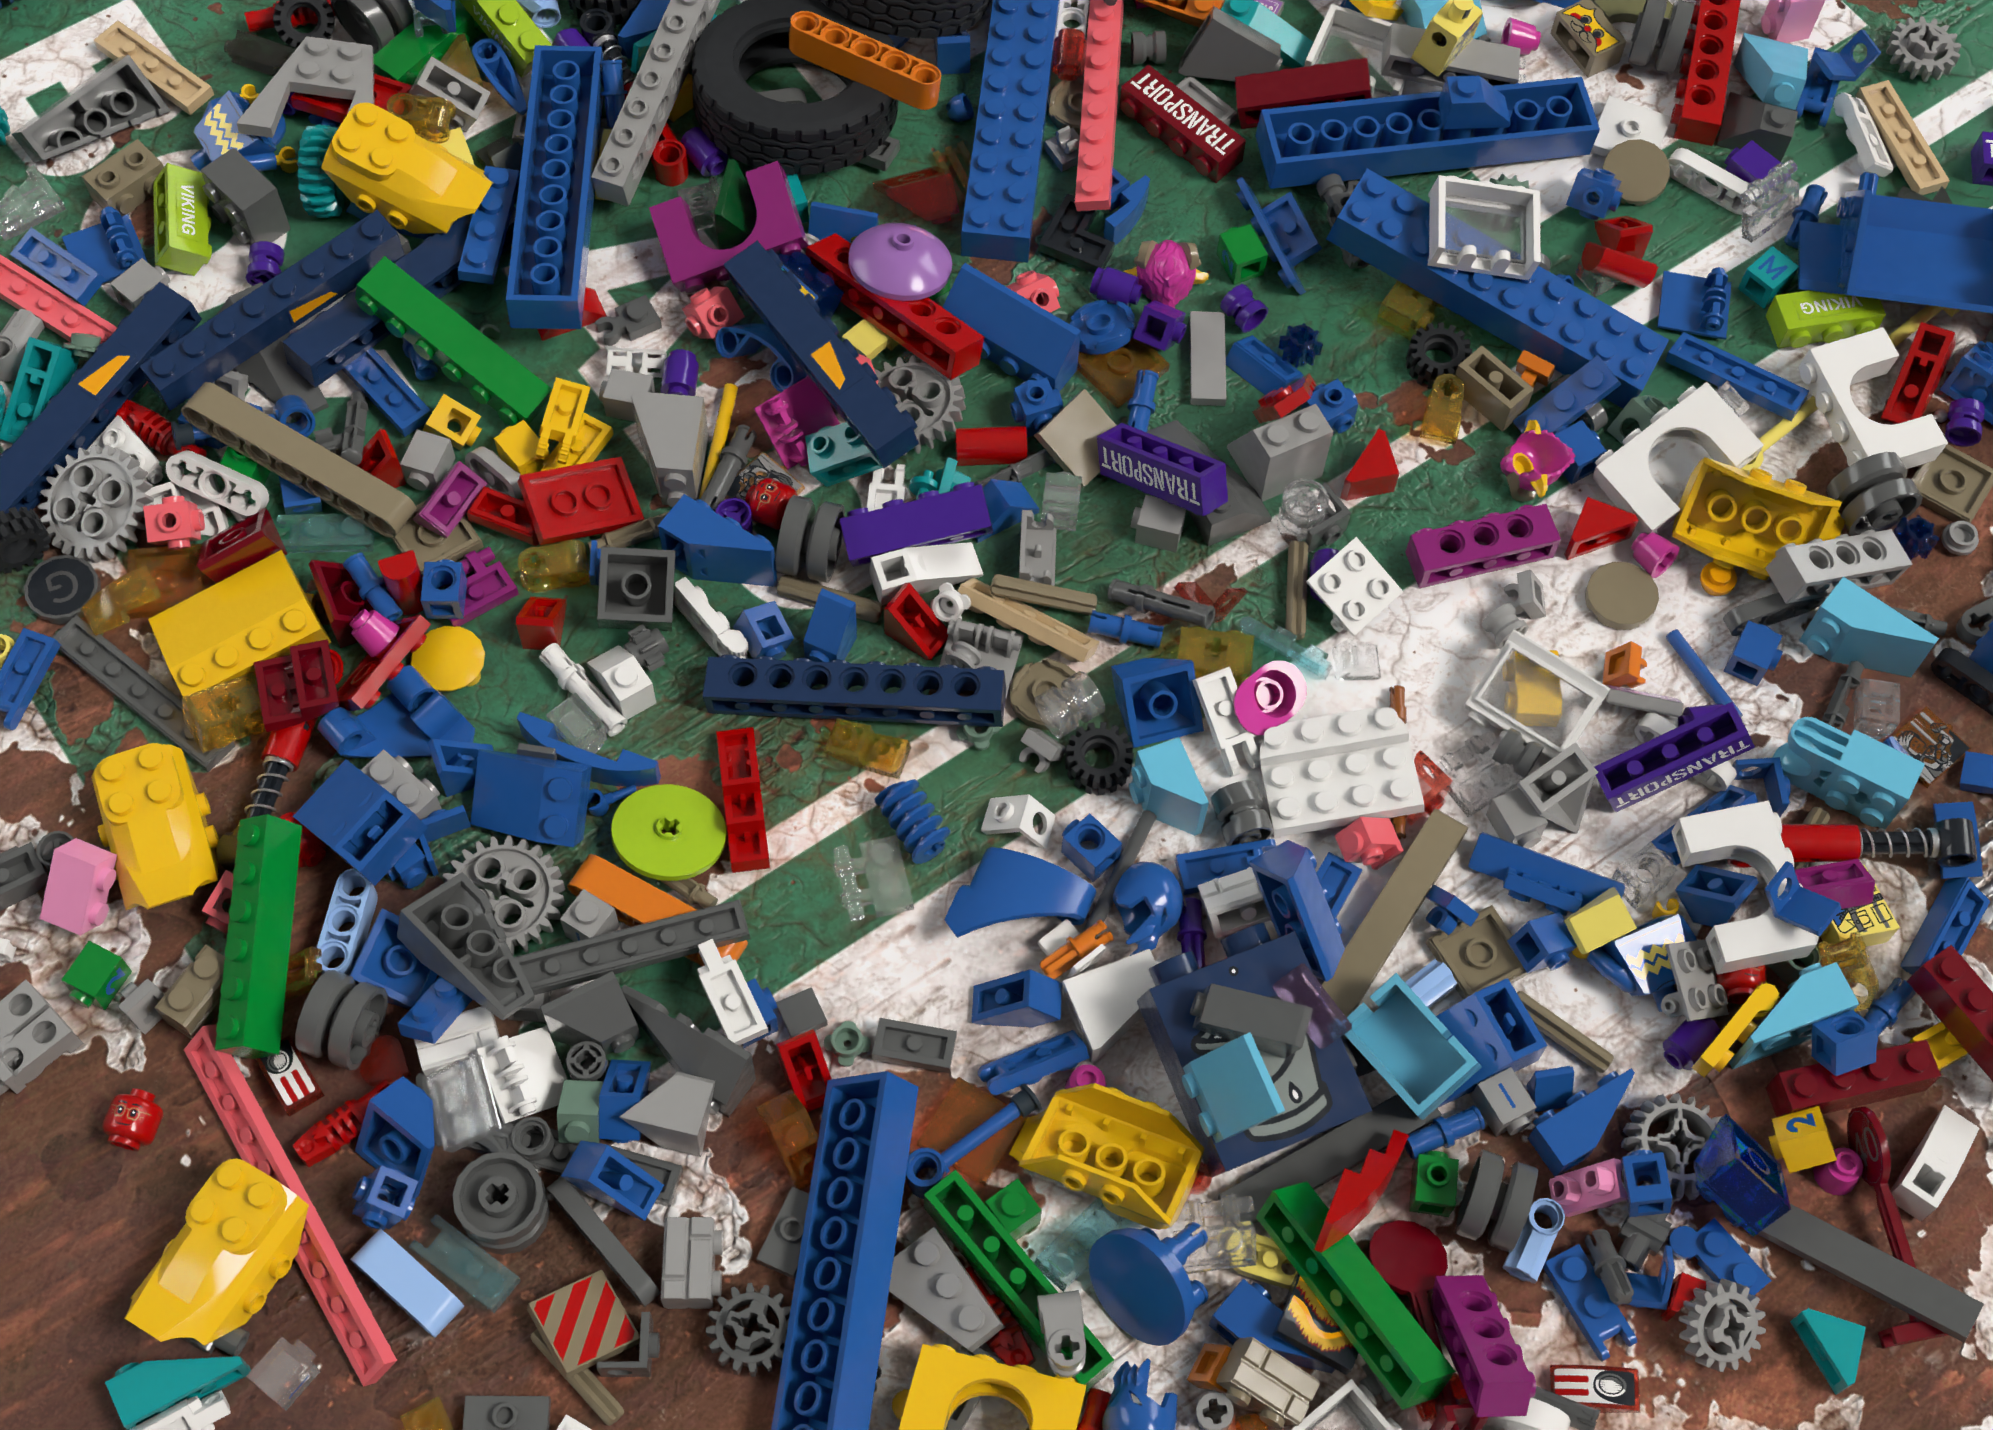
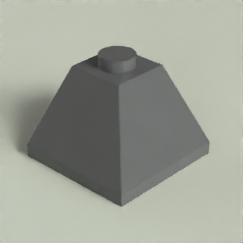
M1730 92L1717 146L1732 150L1736 147L1741 149L1752 140L1781 162L1793 137L1798 111L1765 103L1761 99Z
M613 971L540 1006L552 1039L560 1043L574 1046L583 1041L595 1042L602 1047L605 1055L613 1051L614 1053L624 1052L630 1049L636 1040L641 1038L636 1020Z

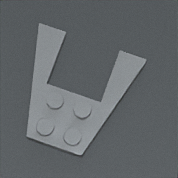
M306 36L237 122L239 133L273 138L290 92L352 100L349 111L359 103L375 105L373 45Z

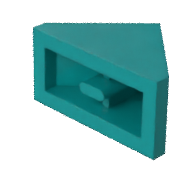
M1810 1308L1793 1318L1790 1323L1835 1395L1854 1384L1866 1327Z

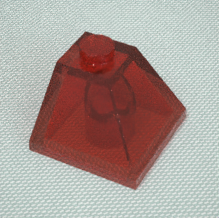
M938 166L872 182L873 188L926 221L931 220L932 224L948 222L951 220L950 215L960 213L951 172Z

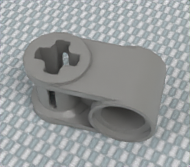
M1079 1290L1037 1296L1041 1332L1044 1334L1050 1369L1060 1377L1070 1378L1076 1376L1085 1365L1086 1354L1083 1330L1084 1319ZM1069 1347L1070 1352L1073 1353V1358L1065 1360L1063 1353H1061V1348Z

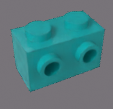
M846 422L835 426L823 427L818 432L805 436L810 474L826 487L883 468Z

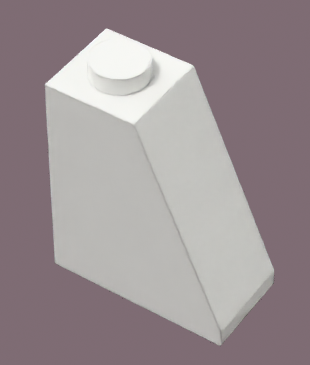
M1150 949L1063 980L1062 997L1079 1037L1086 1044L1091 1063L1098 1061L1142 1017L1137 1000L1150 988L1155 987L1148 969L1161 963L1160 959L1154 960Z

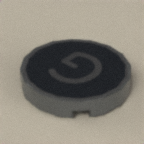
M71 555L54 556L39 563L31 571L24 585L25 599L34 615L38 618L41 617L52 624H67L75 615L83 618L93 610L92 605L96 602V599L99 601L101 596V581L92 565L81 557L76 558Z

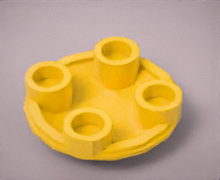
M443 626L429 631L425 634L427 636L425 642L412 653L411 665L435 690L454 691L466 686L471 687L477 684L481 678L480 672L484 667L485 651L481 640L472 631L460 626Z

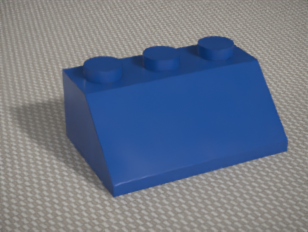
M1286 840L1249 861L1278 937L1295 931L1314 976L1327 982L1333 978L1345 950L1340 937L1342 927L1330 911L1327 903L1330 900V896L1316 874L1317 862L1313 853L1307 847Z

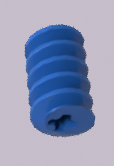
M913 779L888 786L876 796L875 804L881 806L882 815L888 818L890 827L896 830L897 838L904 842L905 850L912 854V861L916 864H922L932 860L945 848L944 840L950 835L951 830L948 827L936 829L942 823L943 818L940 815L929 818L935 810V806L932 803L921 806L927 799V794L924 791L914 793L919 787V782Z

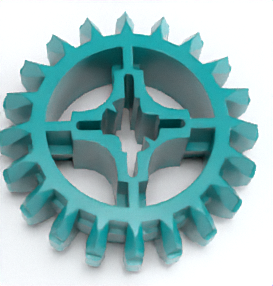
M316 124V126H307L299 141L300 150L298 151L299 158L297 163L298 189L300 190L303 208L308 215L317 216V218H331L332 216H340L343 208H345V200L347 198L321 168L325 154L338 127Z

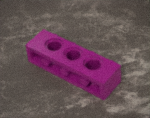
M1547 504L1538 506L1524 505L1512 512L1503 514L1494 512L1477 520L1468 522L1458 520L1442 528L1420 529L1411 534L1405 553L1420 589L1554 558L1561 538ZM1510 533L1517 534L1520 538L1514 537ZM1476 541H1482L1487 545H1481ZM1442 549H1449V550H1451L1453 553H1447V552L1443 551Z
M1483 1275L1436 1276L1430 1305L1432 1315L1476 1416H1527L1530 1398H1534L1536 1394L1535 1376L1533 1372L1528 1371L1525 1365L1520 1345L1515 1344L1510 1333L1509 1321L1507 1318H1503L1498 1308L1496 1294L1490 1291Z

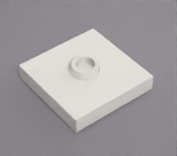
M1609 95L1598 121L1600 131L1591 152L1607 157V154L1617 144L1627 140L1638 139L1654 143L1660 148L1672 117Z

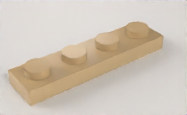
M118 20L94 39L97 49L112 60L129 54L153 88L189 115L193 114L214 96L212 87Z
M1887 80L1859 88L1856 97L1865 102L1864 105L1867 106L1884 145L1911 190L1920 195L1939 191L1941 186L1946 189L1950 181L1890 81Z
M975 578L962 583L958 589L961 595L966 594L971 600L969 610L976 613H986L996 618V622L1002 627L1011 630L1018 629L1028 634V638L1032 642L1042 646L1049 645L1059 650L1060 655L1069 661H1081L1084 663L1095 654L1099 645V641L1021 601L992 595L991 586Z

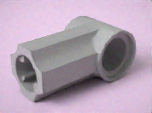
M22 308L19 311H15L0 333V381L7 382L17 378L29 337L38 338L45 328L42 319L36 317L31 311Z

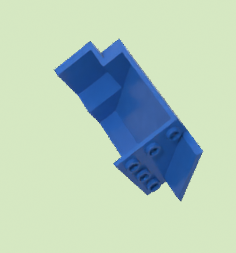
M1865 189L1846 191L1845 198L1840 197L1836 211V217L1841 218L1840 225L1799 220L1798 289L1993 313V209L1873 195V190Z

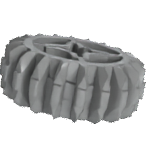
M1679 1093L1673 1094L1669 1101L1663 1094L1658 1095L1654 1103L1650 1100L1644 1101L1640 1106L1641 1111L1634 1110L1630 1115L1632 1123H1627L1623 1129V1133L1628 1137L1624 1138L1621 1142V1148L1630 1151L1626 1156L1637 1150H1651L1653 1153H1664L1674 1202L1680 1201L1684 1194L1690 1201L1695 1200L1699 1196V1191L1707 1195L1713 1189L1712 1184L1718 1185L1703 1169L1696 1173L1684 1174V1168L1688 1165L1689 1160L1695 1161L1697 1157H1700L1717 1126L1721 1123V1116L1711 1119L1707 1115L1710 1110L1709 1105H1704L1701 1109L1696 1108L1695 1096L1689 1097L1684 1104ZM1660 1121H1668L1669 1126L1666 1128L1665 1134L1658 1133L1655 1137L1647 1136L1649 1126ZM1688 1127H1689L1691 1130H1693V1131L1696 1133L1697 1136H1695L1694 1134H1692V1133L1689 1131ZM1645 1181L1643 1183V1186L1652 1184L1648 1181Z

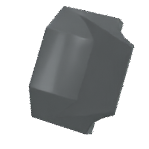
M32 842L22 847L15 846L0 853V911L36 894L48 881L49 875L39 860L36 848Z

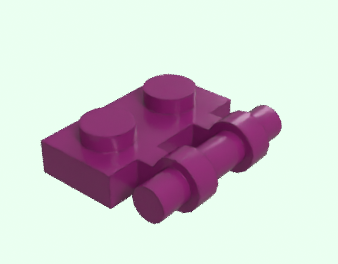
M489 546L477 553L473 550L465 554V559L460 561L466 575L470 572L474 574L467 578L464 619H448L453 627L461 626L519 595L516 585L500 561L488 567L485 566V564L496 559ZM443 585L440 588L444 587L445 589H447L451 585Z

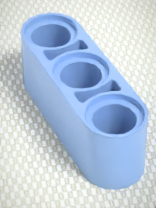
M354 868L345 870L339 875L315 951V962L322 975L328 970H336L350 975L368 936L377 905L378 894L374 885ZM365 887L360 895L349 896L354 888ZM344 923H355L354 926L346 932L338 931ZM345 958L340 966L328 968L329 963L333 959Z
M379 1229L350 1259L364 1275L434 1338L464 1308L461 1301L382 1229Z

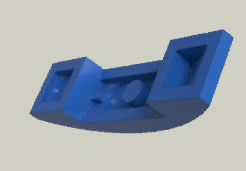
M519 712L517 716L521 734L530 745L555 748L557 760L592 765L590 779L592 782L622 787L635 784L638 787L658 784L661 779L658 761L623 749L616 762L559 741L553 723Z

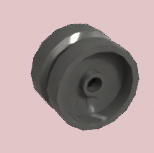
M331 0L333 11L346 32L356 43L373 45L374 54L416 19L408 0Z
M1646 0L1643 11L1639 12L1631 38L1633 43L1628 63L1644 67L1649 63L1654 48H1657L1656 70L1673 74L1686 39L1695 3L1676 0L1672 5L1668 18H1665L1667 0Z
M1895 452L1878 453L1857 461L1834 477L1826 490L1829 498L1842 502L1838 511H1842L1841 517L1844 519V526L1851 536L1860 535L1871 529L1877 532L1892 528L1914 513L1921 505L1923 499L1916 484L1911 479L1906 478L1907 469Z
M792 495L786 506L779 532L776 550V571L796 577L806 566V573L810 580L829 583L841 549L843 532L840 518L845 517V507L841 504L825 501L816 512L811 498Z
M336 970L326 971L312 987L299 1016L295 1034L298 1051L315 1058H324L328 1054L332 1064L347 1070H356L364 1063L372 1051L382 1029L388 1006V994L385 988L369 982H360L356 985L353 977Z
M1481 1149L1462 1198L1455 1226V1234L1476 1241L1482 1236L1489 1219H1491L1488 1231L1490 1246L1511 1253L1517 1244L1530 1213L1538 1169L1516 1161L1509 1168L1502 1183L1505 1165L1503 1157Z
M502 1151L484 1154L469 1163L457 1178L452 1195L454 1212L472 1243L484 1251L501 1255L520 1252L536 1242L545 1230L550 1215L548 1193L534 1166L518 1154Z

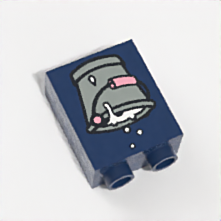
M1264 923L1245 928L1220 941L1227 956L1226 959L1201 969L1192 951L1167 959L1148 969L1155 987L1150 988L1137 1000L1139 1009L1190 1131L1205 1148L1202 1159L1210 1178L1372 1111L1295 931L1271 940ZM1212 983L1313 1008L1301 1049L1285 1059L1259 1050L1285 1111L1255 1127L1215 1143L1213 1136L1208 1137L1202 1129L1198 1114L1202 1113L1196 1097L1191 1099L1184 1088L1182 1075H1185L1183 1067L1189 1062L1230 1042V1040L1193 1028L1196 1016L1190 1015L1196 993H1203L1204 989Z

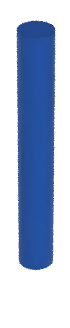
M1679 630L1671 631L1666 636V639L1716 704L1723 705L1733 702ZM1733 702V704H1734L1736 710L1738 711L1740 717H1742L1743 714L1741 713V711L1738 709V707H1737V706L1735 705V703Z

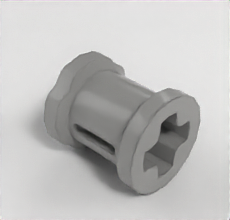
M1210 1392L1204 1395L1196 1407L1197 1423L1202 1430H1228L1229 1426L1233 1423L1234 1407L1231 1400L1219 1392ZM1217 1404L1219 1411L1226 1410V1414L1221 1415V1423L1213 1424L1212 1418H1204L1203 1415L1209 1413V1405Z

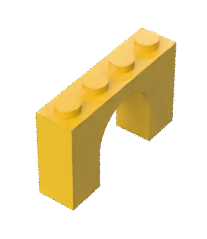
M922 1344L899 1430H946L948 1421L958 1406L971 1398L986 1395L1000 1397L1014 1404L1026 1418L1029 1430H1077L1087 1385L1077 1383L1076 1379L1072 1377L1065 1378L1058 1375L1052 1377L1040 1374L1034 1368L1027 1365H1015L1013 1367L997 1363L994 1358L983 1354L969 1356L958 1353L952 1347L944 1344H934L933 1346Z

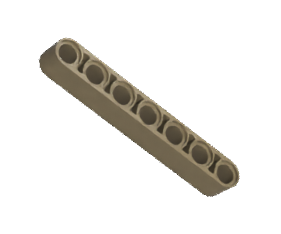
M204 382L181 409L185 419L199 430L315 497H320L322 501L385 537L394 538L416 510L414 502L401 491L211 382Z
M1436 808L1425 822L1349 941L1333 978L1327 982L1324 981L1320 987V991L1338 1031L1340 1029L1337 1025L1358 1007L1426 899L1425 896L1438 880L1469 828Z

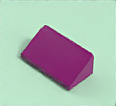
M458 461L449 469L412 520L447 538L471 507L482 488L488 483L461 461Z
M1859 859L1795 870L1798 882L1803 888L1839 902L1841 909L1867 905L1873 901L1875 880Z

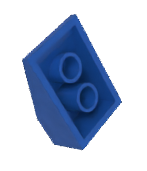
M479 749L470 824L535 842L575 847L584 839L592 765Z

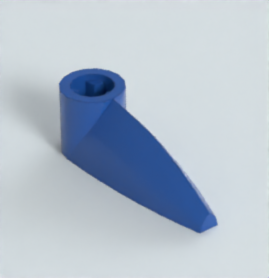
M485 38L479 40L472 49L477 76L480 80L489 82L502 99L518 114L524 115L527 112L525 98L514 69L502 46L493 39Z

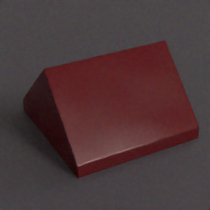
M265 507L256 514L248 516L204 541L197 567L203 574L218 583L280 550L283 551L284 555L288 553L272 517Z
M311 560L309 567L340 648L357 643L358 641L351 634L353 628L349 624L361 610L366 609L370 612L373 608L367 600H362L358 594L359 587L342 563Z

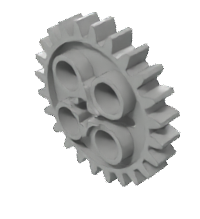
M915 355L910 357L908 363H903L901 357H898L896 366L893 367L889 363L884 362L885 370L883 372L874 369L879 381L877 385L880 388L887 386L898 402L895 405L900 412L906 409L915 420L918 428L914 432L919 444L914 447V450L917 454L921 452V445L926 444L930 449H933L934 439L937 438L945 442L944 432L956 431L954 422L962 421L961 411L966 410L964 402L966 397L959 376L950 380L923 360L921 363H917Z
M92 445L90 452L83 448H78V459L67 454L65 456L67 462L65 468L57 464L54 466L58 476L56 478L47 476L46 480L52 486L51 489L41 490L40 492L48 497L47 502L38 505L39 509L47 512L40 520L44 525L49 526L46 530L50 538L53 539L52 545L61 549L62 553L76 558L81 557L85 561L90 558L100 562L102 555L113 559L114 548L126 552L125 541L127 539L133 542L138 541L134 531L136 529L146 530V526L140 521L144 517L143 506L154 502V498L145 494L153 485L144 480L148 472L139 467L140 462L120 449L116 450L109 445H105L102 449L97 445Z
M508 835L504 845H499L497 839L493 836L488 848H485L480 841H477V852L472 854L466 849L462 850L465 861L461 863L452 860L451 864L455 874L444 873L443 878L447 882L463 872L476 886H480L482 888L480 890L488 897L493 907L492 913L498 926H502L507 936L506 943L512 955L514 954V947L518 945L527 953L529 952L527 941L532 939L536 943L542 944L539 933L542 930L553 933L554 930L549 920H560L562 917L560 911L556 908L566 903L563 895L559 894L566 890L563 880H559L562 876L558 866L552 867L554 861L550 854L542 857L543 851L540 845L537 844L529 850L527 839H522L515 846L512 837ZM492 869L500 870L496 877L491 879L484 878L488 871ZM525 881H536L535 885L528 890L519 889ZM522 904H525V905H532V904H534V906H533L532 908H527V907H524ZM510 915H521L516 923L511 925L504 924L505 919Z

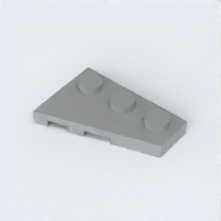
M935 1227L931 1228L894 1257L889 1292L969 1351H975L1005 1327L942 1234Z

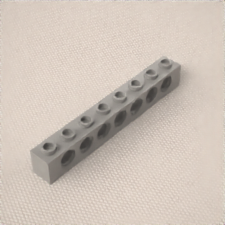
M670 0L592 173L591 179L597 197L629 207L690 70L693 51L698 37L711 22L720 0Z

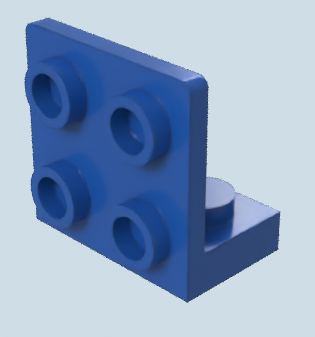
M1979 341L1961 358L1940 388V391L1954 400L1972 398L1980 401L1985 406L1984 419L1993 424V343Z

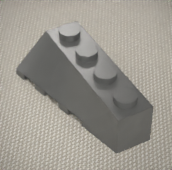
M128 54L112 61L16 130L12 135L31 160L38 162L168 113L171 110Z

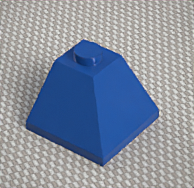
M1143 658L1111 666L1116 700L1133 748L1204 731L1200 701L1192 681L1196 679L1192 660Z
M402 1076L369 1100L355 1152L375 1169L381 1165L392 1167L402 1171L406 1176L417 1180L418 1184L413 1194V1197L417 1198L420 1194L435 1146L433 1100L427 1096L423 1089L415 1086Z

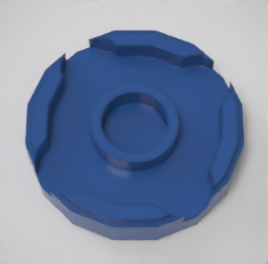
M1097 300L1085 304L1071 316L1070 325L1081 331L1079 351L1091 355L1106 354L1118 350L1131 340L1136 330V321L1131 308L1120 301H1116V304H1107V300Z

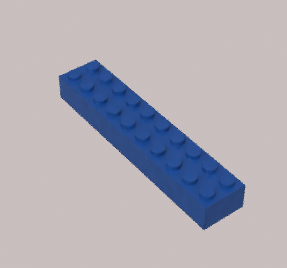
M993 0L961 230V256L1028 263L1060 0Z
M535 45L506 293L510 328L582 329L595 191L591 176L598 159L603 106L601 92H604L602 65L600 61H604L602 47Z
M1574 77L1493 86L1505 96L1510 126L1504 128L1443 130L1438 105L1442 91L1264 109L1261 110L1255 136L1269 187L1273 189L1317 184L1321 178L1329 174L1340 175L1342 181L1361 179L1367 168L1385 177L1590 155L1600 128L1583 78Z
M1368 168L1366 169L1326 238L1328 241L1519 350H1526L1555 365L1554 370L1563 375L1574 374L1599 355L1621 383L1605 399L1624 409L1632 398L1639 396L1669 339L1540 266L1537 267L1529 280L1428 266L1430 204ZM1445 213L1444 250L1460 252L1465 245H1474L1478 255L1494 257L1498 251L1507 250L1510 252L1511 260L1520 261V255Z
M888 1071L827 1081L771 1430H869L919 1088Z

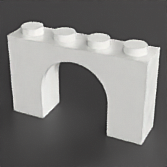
M1884 327L1811 348L1798 368L1801 379L1805 384H1808L1815 397L1818 410L1824 414L1829 423L1834 440L1843 449L1847 457L1848 466L1874 454L1895 452L1902 460L1906 469L1935 461L1948 444L1933 415L1929 414L1899 424H1881L1864 416L1856 408L1850 395V385L1887 374L1899 357Z
M1708 382L1698 389L1694 386L1687 389L1677 399L1679 403L1671 410L1667 407L1661 409L1650 419L1652 423L1643 431L1639 428L1635 429L1622 441L1624 446L1615 453L1612 449L1608 450L1595 462L1597 466L1592 479L1619 509L1637 516L1639 521L1636 529L1640 533H1659L1675 520L1680 511V508L1651 475L1648 456L1655 446L1671 439L1689 440L1704 448L1715 461L1741 469L1758 456L1764 445Z
M1769 800L1681 817L1671 831L1682 867L1720 859H1735L1755 868L1763 876L1767 885L1786 861L1792 863L1794 867L1792 852L1788 847H1784L1781 838L1782 823L1780 817L1776 812L1772 811ZM1786 878L1781 882L1779 886L1778 897L1783 893L1786 887ZM1769 906L1768 911L1760 916L1714 925L1706 937V942L1718 975L1808 957L1817 945L1819 936L1775 918Z

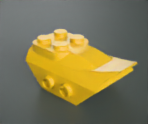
M359 103L351 108L334 134L321 166L346 197L355 203L359 209L366 213H373L378 210L390 225L397 229H405L413 234L448 233L455 220L465 215L475 214L493 184L484 175V170L449 153L443 146L433 144L418 136L412 125L407 121L371 103Z
M1704 457L1691 473L1678 504L1680 511L1674 520L1672 537L1714 558L1713 562L1721 567L1733 569L1736 565L1748 569L1747 573L1755 578L1768 580L1769 574L1765 567L1776 557L1775 552L1779 548L1789 543H1795V545L1807 544L1818 538H1821L1822 541L1834 539L1840 536L1845 522L1838 511L1842 503L1841 501L1807 491V486L1801 482L1786 479L1785 483L1771 479L1773 475L1762 469L1752 467L1749 472Z
M151 743L104 758L94 769L91 777L103 824L98 826V832L104 847H109L112 853L117 854L114 867L116 871L115 880L119 882L125 909L129 910L143 906L148 910L191 896L197 887L218 881V860L214 848H217L219 838L214 825L208 826L205 816L211 814L210 805L205 793H198L183 750L169 744Z
M1097 1083L1056 1091L1049 1106L1044 1111L1026 1119L1009 1155L1018 1160V1166L1058 1181L1070 1190L1082 1191L1101 1199L1105 1208L1116 1215L1149 1228L1161 1230L1172 1227L1177 1221L1192 1189L1205 1148L1170 1111L1162 1109L1156 1103L1144 1102L1125 1095L1117 1088L1104 1087Z
M235 1158L223 1162L216 1168L190 1202L186 1210V1224L178 1235L167 1244L162 1257L131 1296L132 1302L124 1319L160 1342L173 1338H193L204 1346L246 1324L251 1316L263 1307L267 1294L276 1282L289 1272L293 1259L298 1253L309 1205L276 1179L246 1161Z

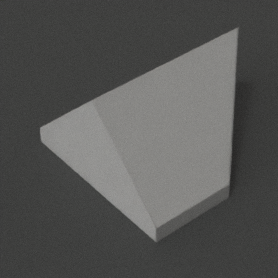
M1575 742L1517 783V786L1540 816L1577 834L1598 771Z
M676 1072L670 1079L622 1114L620 1118L662 1148L701 1157L715 1081Z

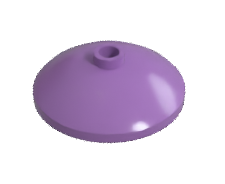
M905 223L877 225L859 234L849 249L848 264L854 278L864 288L884 298L899 301L924 299L942 290L951 276L952 258L947 247L932 233L914 225Z

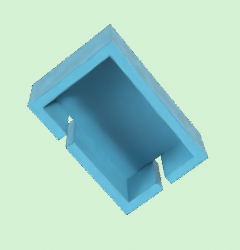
M1395 973L1370 996L1379 1006L1375 1012L1363 1002L1337 1027L1413 1112L1424 1120L1481 1069L1482 1066L1454 1035L1448 1039L1452 1035L1451 1032L1400 976Z

